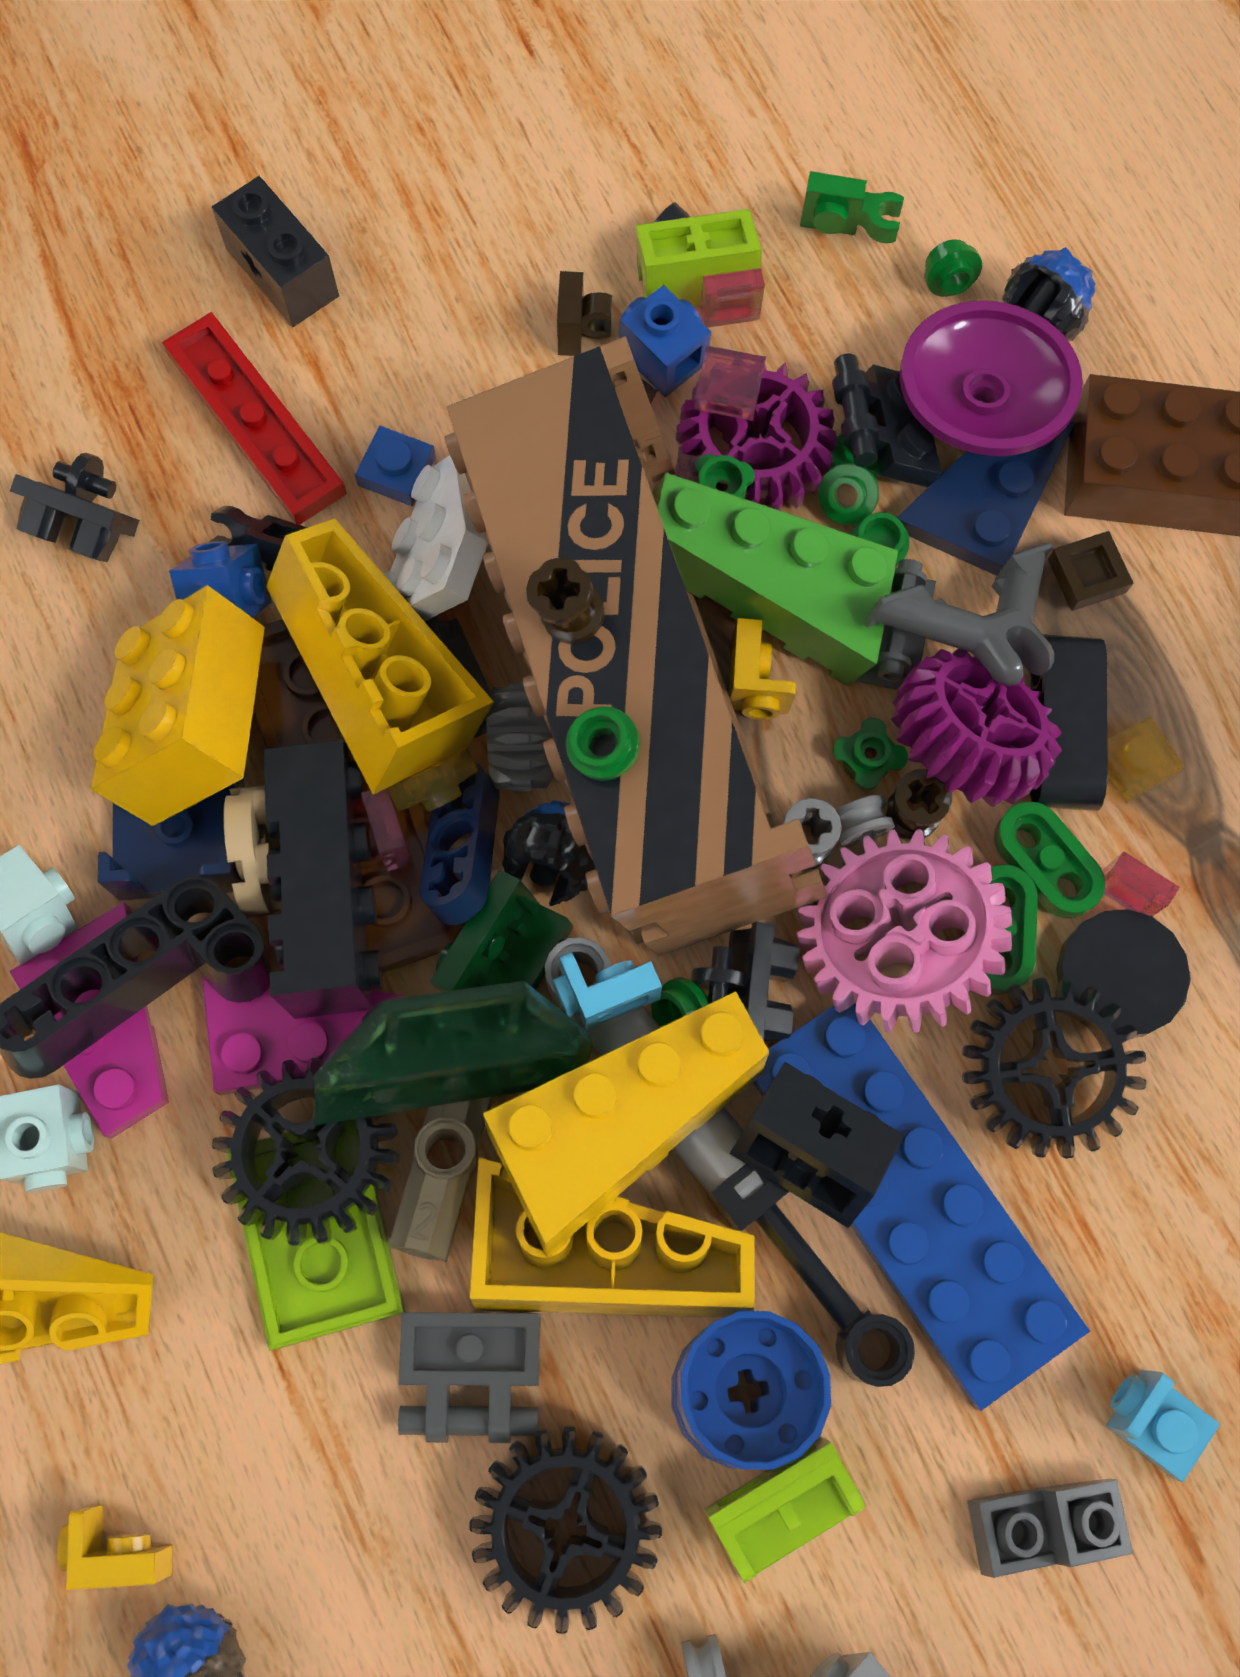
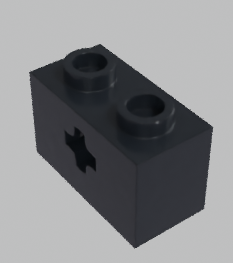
M257 176L212 206L226 250L292 327H295L339 297L328 253L260 176Z
M784 1062L729 1154L849 1228L875 1196L904 1135L882 1122L873 1113L859 1108L825 1087L813 1076L804 1074L787 1062Z

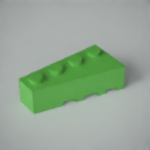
M669 473L664 474L652 494L688 592L700 599L705 595L731 610L730 617L735 620L737 618L762 620V629L783 641L782 648L802 660L807 656L831 670L829 676L846 686L877 664L884 625L877 624L867 628L864 624L869 613L872 612V608L878 602L879 597H885V595H890L898 550Z

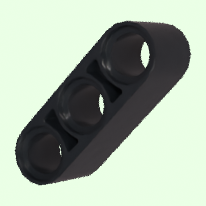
M1043 634L1053 648L1055 654L1052 668L1043 675H1035L1030 672V690L1040 691L1042 693L1040 703L1052 709L1047 718L1050 722L1057 725L1062 732L1059 737L1055 738L1061 748V752L1054 760L1056 763L1048 771L1049 776L1037 789L1030 791L1031 802L1041 803L1049 808L1099 811L1105 800L1108 780L1106 644L1102 638Z

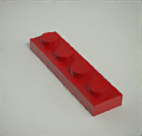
M212 312L162 342L169 358L296 524H302L347 495L344 482Z

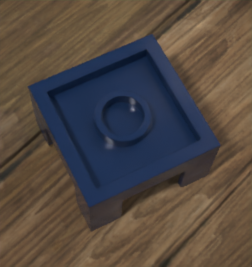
M245 772L243 779L154 826L113 803V858L106 852L98 853V883L119 901L154 898L177 881L193 876L209 878L218 884L225 893H233L232 884L245 882V879L240 878L236 863H228L224 835V802L226 796L231 795L229 789L245 787Z

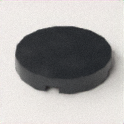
M1130 909L1103 911L1082 922L1063 943L1056 966L1058 984L1064 978L1074 980V1001L1078 1002L1081 994L1088 987L1099 989L1100 998L1094 1011L1098 1013L1106 1005L1118 1003L1122 1007V1012L1110 1025L1114 1030L1121 1026L1135 1025L1138 1030V1035L1135 1037H1143L1170 1023L1185 1004L1191 981L1187 954L1174 933L1154 917Z

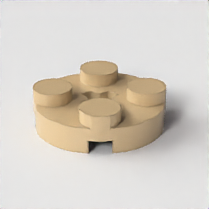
M265 785L229 789L231 795H227L224 802V835L228 863L235 862L240 878L245 879V882L232 884L238 908L247 917L270 915L275 911H282V902L274 901L267 879V855L269 849L280 848L279 837L271 838L268 833L265 813Z

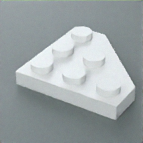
M450 455L433 467L430 465L425 466L417 477L411 493V497L416 499L417 502L411 517L406 518L402 522L394 536L391 549L397 555L391 571L384 573L386 578L424 621L468 600L483 554L488 545L484 532L478 533L465 505L464 494L472 492L465 473L460 475L457 472Z

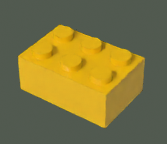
M206 585L184 600H174L161 614L140 627L133 626L120 637L114 650V656L117 660L112 685L104 699V706L107 709L102 734L93 752L96 763L90 790L154 826L243 779L265 627L213 588Z

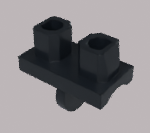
M90 453L80 454L71 465L62 461H58L55 464L53 477L65 482V491L15 474L10 488V492L24 497L20 508L17 530L56 543L65 514L68 513L79 518L68 549L103 562H108L118 542L120 533L132 537L135 536L140 520L93 502L97 495L111 499L116 491V483L103 477L104 466L102 460Z
M756 921L752 923L750 929L731 931L728 947H713L711 967L693 969L691 981L700 989L708 990V1004L736 991L764 1042L788 1039L792 1035L794 1011L790 1004L767 1000L769 979L780 982L794 979L798 971L800 948L798 945L774 937L775 925Z

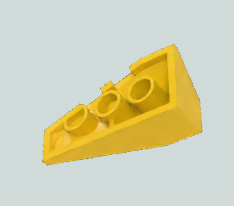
M0 1232V1364L20 1361L22 1350L55 1344L65 1351L148 1335L154 1275Z

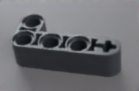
M201 876L186 877L162 891L0 1004V1053L10 1069L17 1075L29 1079L45 1077L58 1070L196 970L226 1000L237 1003L250 1002L260 997L270 985V972H272L264 939L258 928L239 910L238 906L218 884L209 878ZM198 913H210L206 919L200 922H187ZM144 951H156L151 958L145 961L132 962L138 954ZM235 957H252L246 964L240 967L230 968L225 966ZM100 990L93 999L86 1002H75L84 992ZM60 1012L62 1018L56 1021L54 1015ZM31 1034L34 1035L33 1037H31V1038H29V1039H27V1040H24L25 1037H27V1036H29V1035H31Z

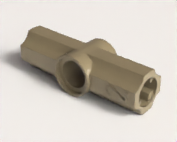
M462 1048L445 1049L425 1122L415 1139V1156L390 1239V1248L428 1260L447 1262L468 1184L477 1166V1152L485 1126L483 1113L489 1111L501 1062L493 1060L485 1054ZM443 1139H454L465 1148V1155L462 1161L449 1169H439L428 1161V1153L431 1147L437 1141Z

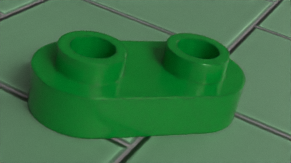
M1022 802L1011 807L999 820L994 833L997 851L1008 865L1020 868L1031 877L1037 889L1038 901L1048 912L1061 918H1077L1086 914L1100 902L1105 892V876L1101 867L1053 810L1041 803ZM1025 830L1034 837L1035 846L1031 848L1022 846L1016 838V831ZM1058 879H1067L1074 884L1076 889L1075 897H1067L1059 891L1057 886Z
M1002 864L991 867L992 881L989 884L1003 883L1005 896L1009 900L1012 926L1005 928V930L1011 932L1012 949L1007 952H998L1004 957L1007 964L1006 972L1003 975L986 973L990 979L991 994L1005 995L1007 994L1008 987L1016 984L1020 987L1024 985L1032 976L1036 961L1038 893L1035 883L1020 868Z

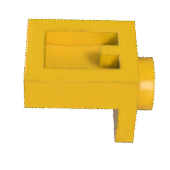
M737 618L731 641L728 695L733 709L742 711L745 717L757 720H769L778 717L779 714H788L796 696V682L769 679L772 643L761 642L762 620Z
M102 1505L85 1506L70 1511L68 1524L63 1525L60 1530L57 1544V1560L60 1570L67 1571L66 1590L152 1585L172 1575L173 1545L151 1546L150 1533L106 1537V1549H102Z

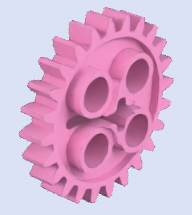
M894 829L889 830L887 846L878 848L872 838L865 836L863 837L864 854L857 856L845 847L840 849L844 865L841 869L827 864H823L820 867L824 882L827 885L824 888L828 897L812 902L814 906L799 907L798 913L801 923L807 928L797 932L801 950L808 951L802 956L807 973H818L814 981L820 995L834 991L832 1000L836 1011L841 1013L856 1003L855 1012L858 1023L863 1026L872 1018L875 1012L880 1013L885 1032L892 1031L898 1016H907L909 1025L915 1033L920 1031L923 1014L931 1013L941 1027L946 1026L947 1016L945 1007L951 1004L963 1013L969 1014L971 1012L968 995L970 990L979 995L989 997L991 994V983L986 973L1003 975L1005 972L1004 957L998 952H1007L1012 949L1011 932L1005 930V928L1012 926L1011 907L1001 905L1005 902L1003 883L989 884L992 881L991 865L988 862L971 868L973 856L972 848L969 846L960 849L952 856L950 854L949 838L944 834L932 847L925 846L921 829L915 831L910 844H901L899 836ZM910 882H918L925 885L921 891L913 894L897 891L902 885ZM944 897H950L952 899L939 901ZM856 917H866L873 920L867 927L860 930H851L844 927L850 920ZM946 928H958L965 932L961 938L955 941H943L935 937L941 930ZM868 956V958L863 961L856 960V957ZM896 963H903L912 968L906 975L900 978H889L881 974L887 966Z

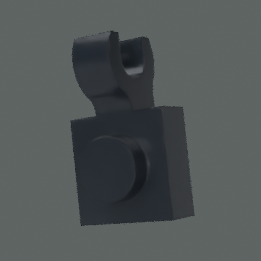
M221 506L211 513V520L226 525L231 531L232 539L217 535L209 542L225 541L228 546L258 544L263 567L272 572L285 535L308 527L271 515H267L260 520L246 515L242 510L234 506Z

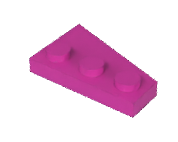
M125 902L119 904L63 938L53 949L40 953L23 965H19L9 971L18 988L22 989L131 914V907ZM138 956L132 960V962H141L138 960ZM100 990L84 992L75 1002L80 1003L93 999ZM147 1006L63 1065L102 1134L107 1138H114L169 1103L155 1028L151 1025ZM60 1012L54 1015L56 1021L62 1018Z
M202 976L214 1092L218 1095L235 1093L240 1087L247 1090L261 1089L256 1075L262 1070L268 1071L276 1079L277 1083L283 1082L281 1068L282 1063L286 1060H293L297 1064L301 1078H305L307 1065L311 1058H320L324 1062L325 1078L329 1077L332 1070L339 1063L346 1065L350 1069V1074L414 1063L407 1006L403 995L372 991L373 1010L294 1019L270 996V985L260 997L250 1002L237 1003L226 1000L219 995Z

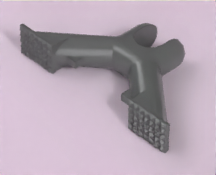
M1044 543L1043 545L1033 546V548H1027V550L1010 555V559H1007L1006 564L1000 569L999 575H996L995 582L992 585V588L999 595L997 609L994 613L982 616L948 605L942 598L933 600L923 585H915V587H909V589H903V591L879 597L875 607L872 608V612L866 618L864 626L868 628L877 624H883L971 652L977 657L991 677L1001 685H1017L1023 677V665L1032 674L1043 675L1052 668L1055 654L1051 644L1033 623V617L1045 558L1053 546L1051 543Z

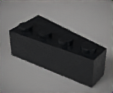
M343 740L264 749L266 825L269 836L271 838L279 837L280 848L269 849L267 855V879L274 901L282 902V913L268 915L269 942L275 948L279 967L284 968V971L270 972V996L294 1019L373 1010L372 990L383 989V972L379 950H369L367 925L377 924V906L373 885L363 886L361 862L372 860L371 840L367 822L357 823L355 801L366 799L365 778L356 761L351 760Z

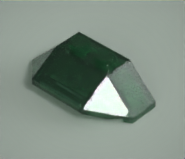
M525 981L383 1000L368 1010L313 1075L312 1115L314 1125L531 1091L588 1063L593 1043L590 1034Z

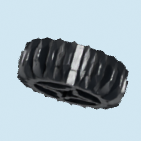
M1045 978L1034 979L1032 981L1033 1000L1031 1001L1028 1000L1024 990L1016 984L1008 987L1007 995L1013 1009L1008 1011L996 999L989 1000L985 1007L988 1013L997 1020L994 1027L979 1020H974L970 1025L971 1031L976 1035L986 1038L984 1048L975 1045H965L962 1048L963 1056L971 1059H981V1071L969 1070L962 1073L963 1083L978 1084L984 1082L986 1089L985 1092L974 1095L969 1100L971 1107L979 1110L993 1104L997 1109L987 1118L984 1124L985 1127L991 1132H996L1005 1124L1011 1122L1013 1125L1007 1134L1006 1144L1015 1149H1018L1024 1143L1028 1134L1032 1133V1154L1044 1158L1048 1153L1051 1138H1055L1057 1150L1060 1156L1065 1159L1074 1157L1075 1144L1073 1136L1078 1135L1081 1143L1087 1150L1091 1152L1099 1150L1101 1147L1100 1140L1094 1127L1099 1125L1109 1135L1118 1137L1123 1132L1120 1123L1110 1114L1114 1109H1117L1122 1113L1134 1116L1139 1109L1133 1101L1122 1097L1125 1087L1135 1090H1144L1146 1088V1080L1144 1078L1127 1076V1064H1141L1145 1062V1052L1135 1050L1124 1052L1122 1046L1123 1042L1131 1040L1138 1035L1136 1026L1126 1025L1114 1030L1110 1024L1120 1016L1122 1007L1118 1003H1110L1098 1013L1094 1011L1100 998V990L1095 987L1086 988L1078 1002L1074 1001V980L1069 978L1060 980L1055 997H1051L1050 987ZM1055 1012L1069 1015L1084 1024L1095 1036L1102 1051L1079 1053L1073 1050L1065 1041L1062 1027H1057ZM1034 1015L1036 1029L1032 1030L1033 1046L1030 1053L1022 1059L1000 1064L1001 1051L1009 1034L1020 1022ZM1049 1049H1052L1055 1058L1066 1059V1061L1071 1062L1084 1061L1082 1066L1069 1067L1066 1075L1058 1074L1062 1081L1057 1085H1054L1051 1077L1040 1076L1037 1073L1031 1072L1021 1073L1022 1069L1038 1067L1039 1060H1048L1043 1053ZM1105 1071L1101 1090L1094 1102L1084 1112L1072 1118L1070 1107L1075 1106L1073 1098L1077 1082L1085 1076ZM1013 1082H1030L1034 1084L1041 1092L1044 1106L1049 1107L1051 1123L1035 1121L1018 1110L1007 1096L1003 1084Z
M320 1058L310 1059L305 1078H301L300 1070L293 1060H286L282 1063L281 1068L283 1082L277 1083L276 1079L266 1070L258 1072L256 1075L257 1082L263 1092L256 1097L247 1089L240 1087L236 1090L235 1096L238 1101L247 1106L242 1115L238 1116L226 1110L220 1114V1121L235 1128L232 1138L220 1136L213 1139V1149L224 1153H231V1160L221 1162L213 1167V1175L219 1179L235 1177L237 1179L235 1183L226 1188L221 1194L224 1203L233 1205L247 1198L249 1199L240 1210L238 1221L241 1224L250 1226L266 1214L261 1226V1236L263 1238L274 1240L280 1234L285 1222H287L286 1236L288 1244L301 1246L306 1237L307 1225L311 1224L316 1242L325 1244L331 1241L332 1232L329 1220L335 1218L338 1226L345 1233L350 1234L357 1229L356 1221L349 1211L352 1206L356 1204L361 1211L371 1216L377 1212L378 1206L376 1203L364 1195L370 1184L381 1191L388 1192L391 1190L393 1182L384 1175L375 1172L377 1164L391 1166L399 1163V1154L396 1151L379 1149V1142L396 1137L398 1135V1128L394 1123L374 1125V1121L389 1110V1105L384 1098L373 1099L364 1105L362 1104L369 1096L373 1087L372 1083L365 1077L356 1080L346 1090L350 1079V1069L346 1065L339 1063L332 1070L327 1081H325V1065ZM320 1097L336 1101L326 1113L320 1110L316 1116L303 1123H292L278 1112L281 1107L302 1098ZM351 1116L356 1123L360 1139L359 1159L352 1176L341 1167L335 1154L336 1144L345 1132L342 1126ZM264 1127V1130L275 1141L276 1155L273 1163L265 1172L269 1178L261 1184L255 1167V1148L259 1134ZM287 1130L297 1138H304L309 1142H313L319 1137L321 1144L313 1147L321 1151L318 1159L329 1168V1173L315 1164L310 1165L302 1160L294 1165L292 1158L299 1156V1154L293 1152L295 1143L284 1134V1131ZM310 1178H319L337 1192L329 1200L305 1208L284 1207L276 1202L287 1189L293 1191L297 1185Z
M572 1425L564 1427L562 1434L563 1448L552 1449L550 1435L546 1429H540L535 1433V1443L539 1454L533 1457L530 1456L525 1445L520 1441H515L511 1444L509 1450L518 1468L513 1472L504 1463L494 1461L488 1471L492 1478L501 1484L503 1488L499 1492L489 1487H479L475 1494V1500L481 1505L493 1509V1515H478L472 1517L469 1522V1530L471 1532L490 1534L492 1541L482 1543L473 1549V1561L475 1563H485L496 1559L499 1565L484 1578L483 1586L487 1591L495 1590L505 1581H508L513 1587L506 1594L502 1609L506 1613L511 1614L517 1609L523 1597L532 1601L527 1625L535 1629L538 1628L542 1621L544 1607L557 1610L555 1629L559 1634L567 1633L570 1620L569 1610L580 1609L582 1623L586 1630L595 1629L597 1627V1615L594 1603L601 1599L607 1611L613 1617L621 1615L623 1613V1605L614 1589L620 1584L630 1594L639 1596L644 1590V1584L639 1576L630 1570L632 1564L645 1569H654L657 1563L656 1554L647 1548L639 1546V1539L654 1540L662 1536L660 1523L639 1519V1514L652 1511L658 1507L659 1502L656 1493L646 1492L635 1497L632 1493V1489L642 1484L647 1477L644 1467L641 1465L634 1467L622 1476L617 1469L627 1457V1448L622 1444H618L612 1450L607 1460L598 1456L603 1443V1433L594 1430L589 1437L587 1450L574 1448L576 1429ZM555 1467H575L567 1489L556 1500L546 1502L532 1498L529 1501L515 1495L525 1482L542 1471ZM595 1475L610 1486L621 1503L625 1515L624 1537L609 1532L608 1527L593 1520L588 1512L587 1500ZM580 1492L576 1505V1512L580 1514L577 1517V1526L586 1525V1534L583 1537L571 1535L567 1544L562 1545L557 1561L553 1562L552 1557L556 1542L552 1539L554 1538L555 1529L547 1530L546 1521L548 1518L561 1519L565 1509L570 1508L574 1494ZM508 1518L523 1523L522 1528L537 1535L542 1542L544 1557L537 1578L524 1569L512 1550L508 1537ZM588 1554L601 1558L602 1555H606L615 1559L600 1576L592 1581L578 1586H557L566 1565L576 1556Z

